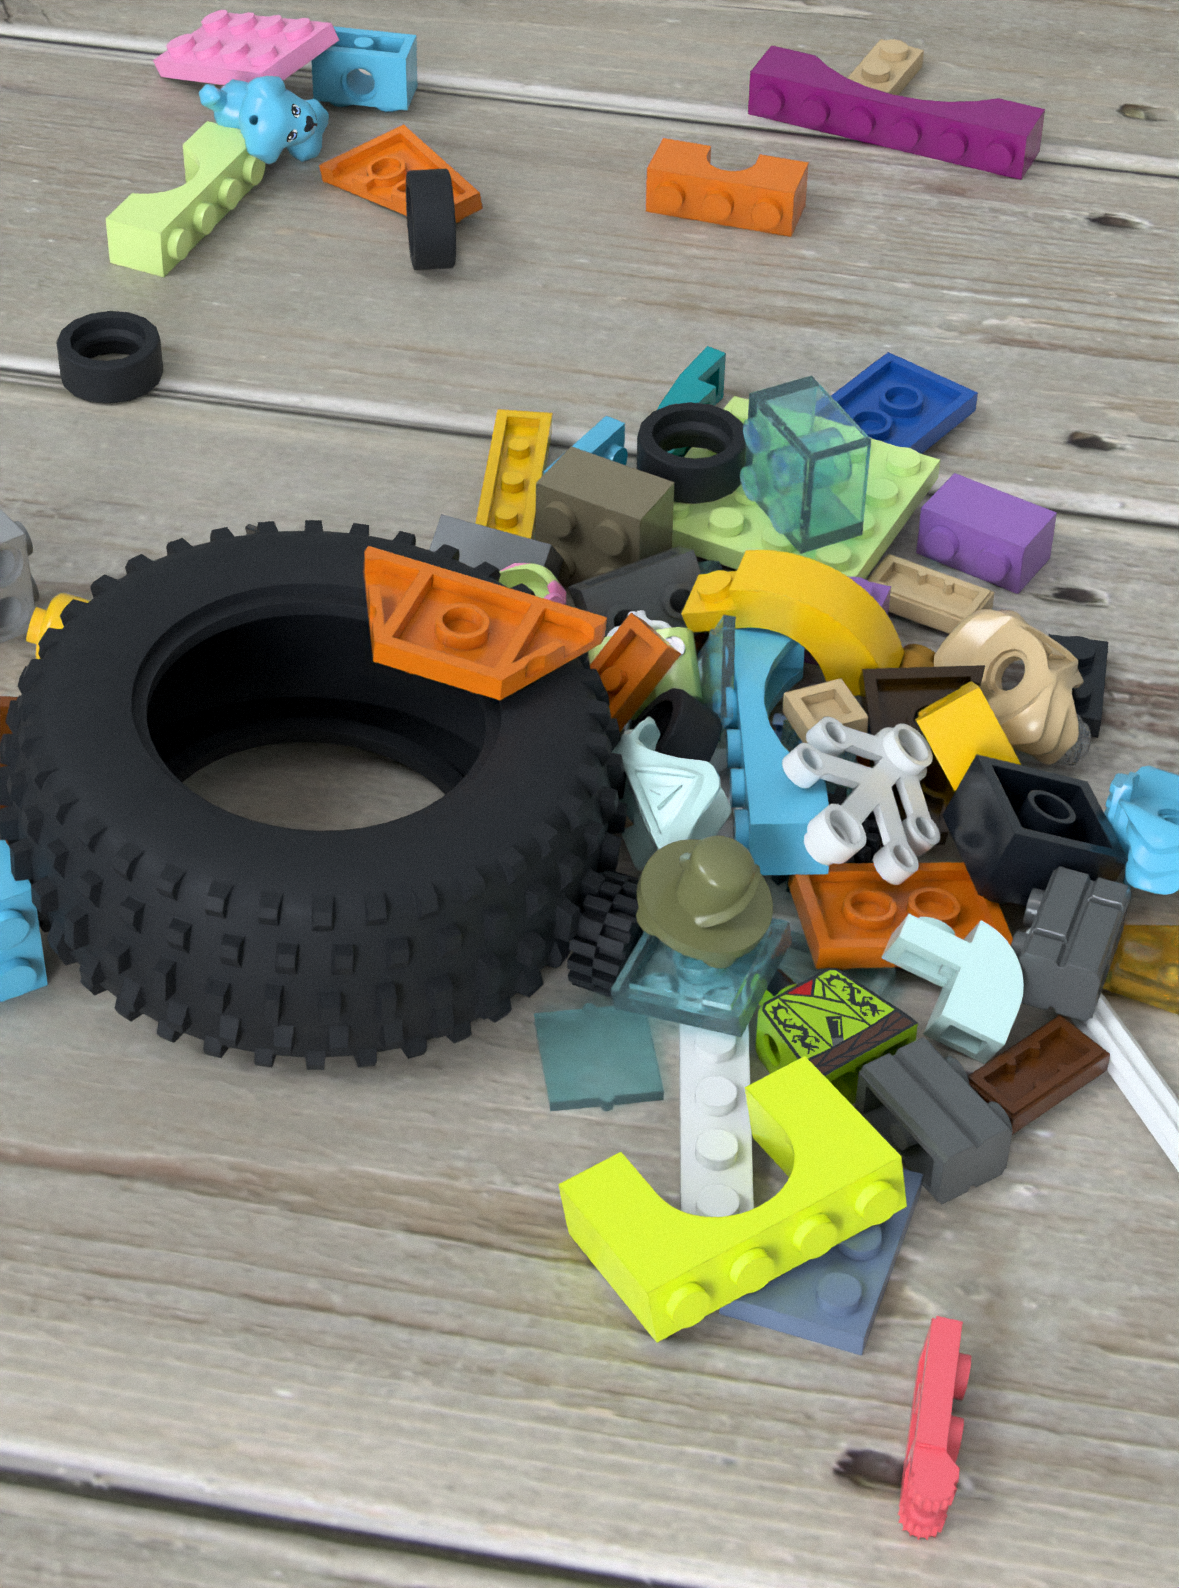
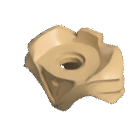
M981 609L962 620L942 642L934 655V667L985 665L980 689L1013 749L1028 753L1043 764L1050 765L1056 763L1077 742L1079 724L1072 697V688H1079L1084 681L1078 670V659L1057 641L1030 626L1015 611ZM1023 660L1025 664L1023 679L1015 688L1008 691L1003 690L1002 676L1004 671L1014 661Z

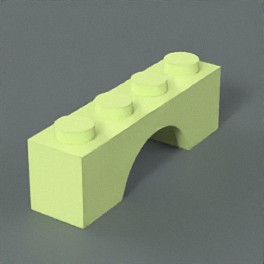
M207 121L183 144L186 184L159 193H132L105 218L110 263L165 277L181 260L186 258L188 253L213 230L214 226L230 210L237 206L238 202L255 185L261 182L265 172V162L247 152L245 140L240 129L224 127Z

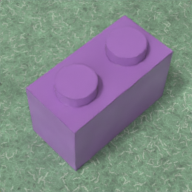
M954 473L921 507L916 553L1019 594L1050 559L1057 513Z

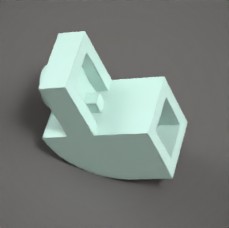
M908 914L890 936L881 958L942 987L923 1035L985 1064L1005 1045L1022 1002L1023 974L1013 948L996 929L982 920L963 940L955 936L954 930L940 920L931 917L917 918Z

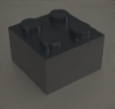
M976 754L942 814L978 895L994 903L1006 904L1011 902L1027 906L1032 889L1046 890L1053 870H1056L1059 866L1089 874L1092 881L1100 877L1116 882L1128 862V858L1088 781Z

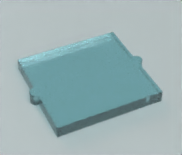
M723 615L715 629H710L709 638L698 653V666L702 687L701 703L716 712L722 724L718 743H720L722 733L733 719L736 616Z
M587 1003L583 1006V1009L534 1013V1027L550 1112L600 1107L604 1111H610L614 1108V1105L664 1100V1089L645 1003L596 1007L592 1003Z

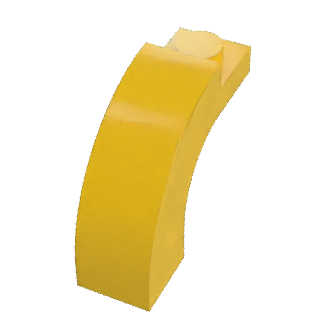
M746 550L737 571L717 570L708 574H699L681 613L687 628L693 632L762 628L781 633L795 640L811 653L818 662L826 682L841 678L853 696L860 695L859 679L862 669L899 668L904 656V649L890 618L879 603L864 588L828 565L788 552Z

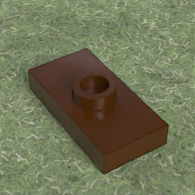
M1058 1015L967 1077L969 1085L986 1103L994 1101L1005 1110L1012 1125L1013 1135L1107 1071L1110 1053L1064 1017Z

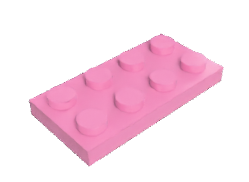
M218 10L204 17L201 21L202 26L193 33L184 34L171 40L166 45L167 51L155 58L153 62L160 76L164 78L225 85L232 79L249 83L254 78L263 76H278L285 80L338 42L339 38L332 23L310 21L309 18L287 19L282 18L281 15L267 17L257 16L252 12L237 14L228 13L227 10Z

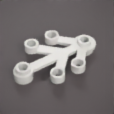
M823 717L807 732V743H800L783 758L782 766L784 772L795 785L801 788H810L819 779L853 788L854 790L841 805H828L808 823L807 833L804 835L805 847L812 858L820 864L828 866L833 863H845L865 846L866 833L862 823L873 811L884 845L873 856L874 866L880 876L888 883L900 885L918 870L919 863L917 857L924 855L940 841V832L930 817L920 785V781L926 776L927 767L932 763L933 755L926 739L916 729L907 724H898L894 728H883L874 736L843 726L832 717ZM847 751L872 760L875 765L873 768L838 758V756ZM894 784H896L907 816L903 821H901L891 788Z

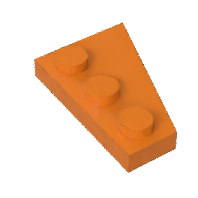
M404 124L319 165L323 182L407 216V172L410 170L448 169L453 187L456 223L483 209L480 192Z

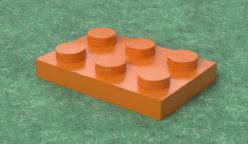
M964 862L919 863L918 870L900 885H893L884 880L877 872L874 863H833L829 865L828 874H795L789 877L788 886L816 969L835 968L848 970L851 968L899 967L881 957L890 936L908 914L917 918L931 917L940 920L954 930L955 936L963 940L981 920L996 929L1010 945L1013 940L999 903L991 902L978 895Z

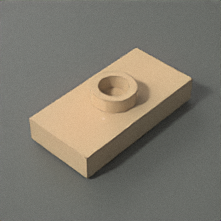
M891 554L884 558L867 579L870 582L891 586L889 612L948 634L972 613L981 609L993 608L995 592Z

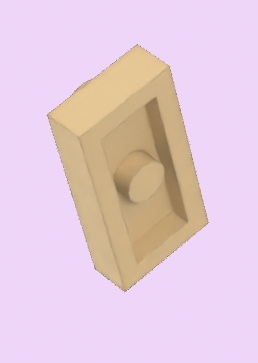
M880 39L848 76V79L869 88L899 96L922 68L924 50L910 47L901 40Z

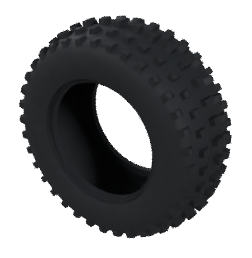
M305 520L304 531H278L275 522L268 521L258 522L256 534L234 536L228 527L211 531L210 542L196 546L190 545L183 538L168 542L166 546L167 556L153 561L143 554L137 555L128 560L125 566L127 575L117 580L104 574L95 580L90 586L93 599L88 603L73 599L60 614L64 627L62 629L48 628L38 643L40 659H31L20 675L17 687L22 695H19L17 700L10 701L6 717V724L12 733L3 734L0 743V763L8 765L0 767V805L8 806L0 809L1 840H7L10 847L11 873L15 881L29 880L32 903L37 908L39 927L44 933L49 932L47 936L48 942L65 966L77 962L80 964V982L94 996L108 990L117 997L114 1007L117 1013L131 1022L142 1014L158 1021L157 1035L170 1042L175 1043L185 1033L204 1040L203 1050L207 1055L222 1059L229 1047L255 1052V1065L271 1068L277 1055L305 1057L307 1070H324L326 1057L354 1056L358 1068L375 1066L377 1063V1052L401 1048L408 1059L424 1055L427 1051V1040L435 1037L446 1036L455 1044L472 1035V1021L481 1017L483 1020L488 1018L496 1023L511 1012L510 998L516 993L530 998L544 985L541 970L545 965L557 968L570 954L569 941L576 936L578 916L583 915L585 910L583 902L587 894L599 898L600 887L605 881L602 873L606 870L616 871L618 866L622 838L613 834L625 832L628 804L620 802L619 799H623L626 774L623 771L622 754L611 753L621 740L617 719L611 718L609 696L597 669H590L589 661L587 660L589 653L586 652L502 700L475 694L458 687L373 662L363 573L364 551L368 546L506 587L499 582V569L485 561L475 568L470 567L459 561V549L443 544L435 552L415 546V534L399 531L393 540L369 536V525L353 523L349 533L323 531L322 520ZM523 583L511 587V589L535 596L534 591ZM315 742L356 747L389 757L423 775L445 795L421 810L386 823L355 829L316 831L272 826L238 816L208 802L190 790L183 782L209 764L247 749L281 743Z

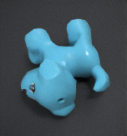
M257 77L249 83L232 79L221 89L211 84H205L199 91L201 104L213 110L216 123L220 126L240 129L245 140L247 152L267 164L275 163L284 148H287L289 153L301 162L319 155L322 148L323 132L328 125L329 113L318 100H303L286 89L280 77Z

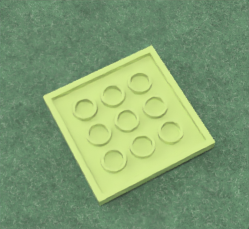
M734 396L725 406L724 410L729 411L742 421L748 434L744 481L732 494L716 501L697 504L674 502L672 548L680 546L693 549L695 556L737 570L746 550L782 551L816 560L838 570L846 576L866 579L938 479L940 459L920 454L911 448L898 447L875 440L856 431H846L814 421L808 416L795 415L769 407L753 399ZM692 447L684 457L696 459L711 457L717 453L703 448Z

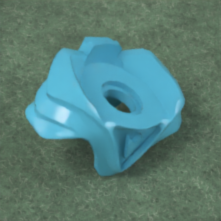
M1149 765L1140 767L1136 773L1130 772L1128 775L1123 773L1116 774L1110 785L1109 791L1111 793L1107 798L1105 805L1107 808L1104 814L1128 858L1123 883L1128 885L1129 889L1132 886L1154 894H1173L1179 890V775Z

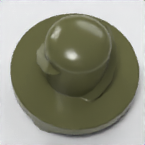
M716 835L702 840H680L665 845L649 858L637 884L638 909L636 918L642 930L649 935L658 937L673 950L685 956L702 960L713 968L729 967L737 958L752 951L761 942L772 920L773 900L768 884L760 873V867L755 864L751 853L743 844L727 836Z

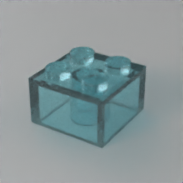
M812 375L749 393L748 419L743 424V434L746 441L745 467L741 469L740 473L741 485L747 498L758 504L770 518L774 529L779 534H784L800 554L861 536L863 534L869 470L870 437Z

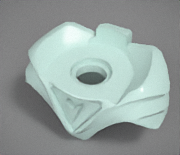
M647 717L634 729L625 731L621 736L620 742L611 752L622 754L626 782L623 799H619V801L628 804L627 816L634 824L625 828L622 837L638 871H642L649 858L667 844L680 840H702L706 837L716 836L732 813L725 792L720 787V776L713 765L707 761L678 758L655 751L660 731L651 717Z

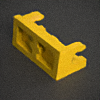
M971 681L963 685L960 689L918 712L920 717L915 720L954 791L958 788L976 754L1021 765L984 694L974 682Z

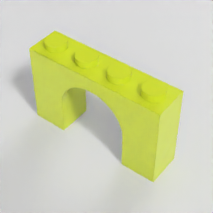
M805 1056L745 1087L752 1137L789 1177L783 1188L764 1204L740 1214L724 1217H704L685 1213L666 1203L622 1152L558 1184L569 1235L656 1342L667 1338L683 1328L696 1325L705 1316L747 1293L760 1290L769 1281L810 1259L824 1255L837 1244L872 1225L885 1222L894 1213L907 1207L901 1155Z

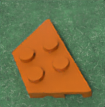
M368 546L364 551L363 573L373 662L458 687L475 694L502 700L600 645L605 638L607 617Z

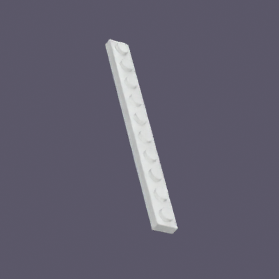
M716 748L709 763L718 772L721 782L720 787L724 790L730 804V769L738 768H727L726 749ZM731 808L732 813L717 835L734 839V810L742 808ZM679 953L680 1211L704 1217L736 1215L754 1209L752 1133L745 1087L750 1085L747 954L737 958L729 967L713 968L702 960Z

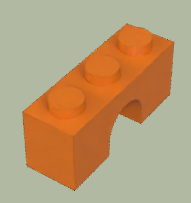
M663 138L647 167L645 212L791 237L806 206L809 162L760 154L752 167L740 171H727L711 165V146Z

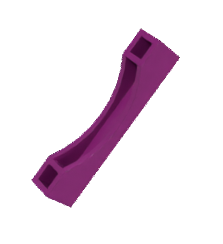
M773 45L770 46L750 71L748 114L1019 180H1022L1040 152L1045 109L1000 98L980 101L946 102L893 95L869 88L844 77L828 67L816 55Z

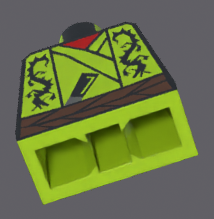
M776 968L766 972L757 981L752 991L753 999L761 1006L758 1010L755 1050L767 1071L771 1074L805 1056L851 1104H854L856 1101L858 1074L863 1065L888 1053L894 1056L899 1048L916 1041L918 1023L911 1016L840 969L827 968L797 985L786 973Z

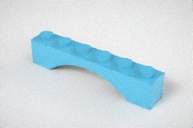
M762 628L715 630L716 655H719L720 691H723V729H727L726 763L727 768H738L730 769L731 808H742L734 810V839L749 850L755 864L760 867L762 875L828 874L829 865L820 864L813 859L804 844V835L807 833L808 823L829 805L826 781L819 779L810 788L805 789L795 785L787 777L782 766V760L790 752L782 745L769 723L770 713L784 693L803 678L804 647L781 633Z

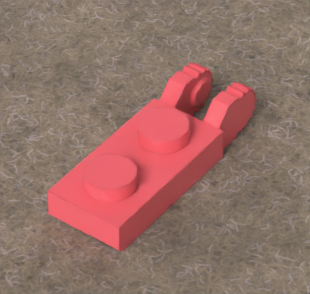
M936 1316V1319L932 1318L917 1363L899 1501L900 1509L898 1515L900 1519L898 1523L903 1525L902 1530L909 1532V1536L914 1535L918 1540L920 1538L928 1540L931 1536L935 1538L937 1532H942L947 1518L948 1507L952 1505L957 1491L956 1486L960 1468L955 1462L961 1445L964 1418L952 1416L951 1412L953 1399L962 1401L964 1398L971 1368V1355L959 1352L963 1321Z

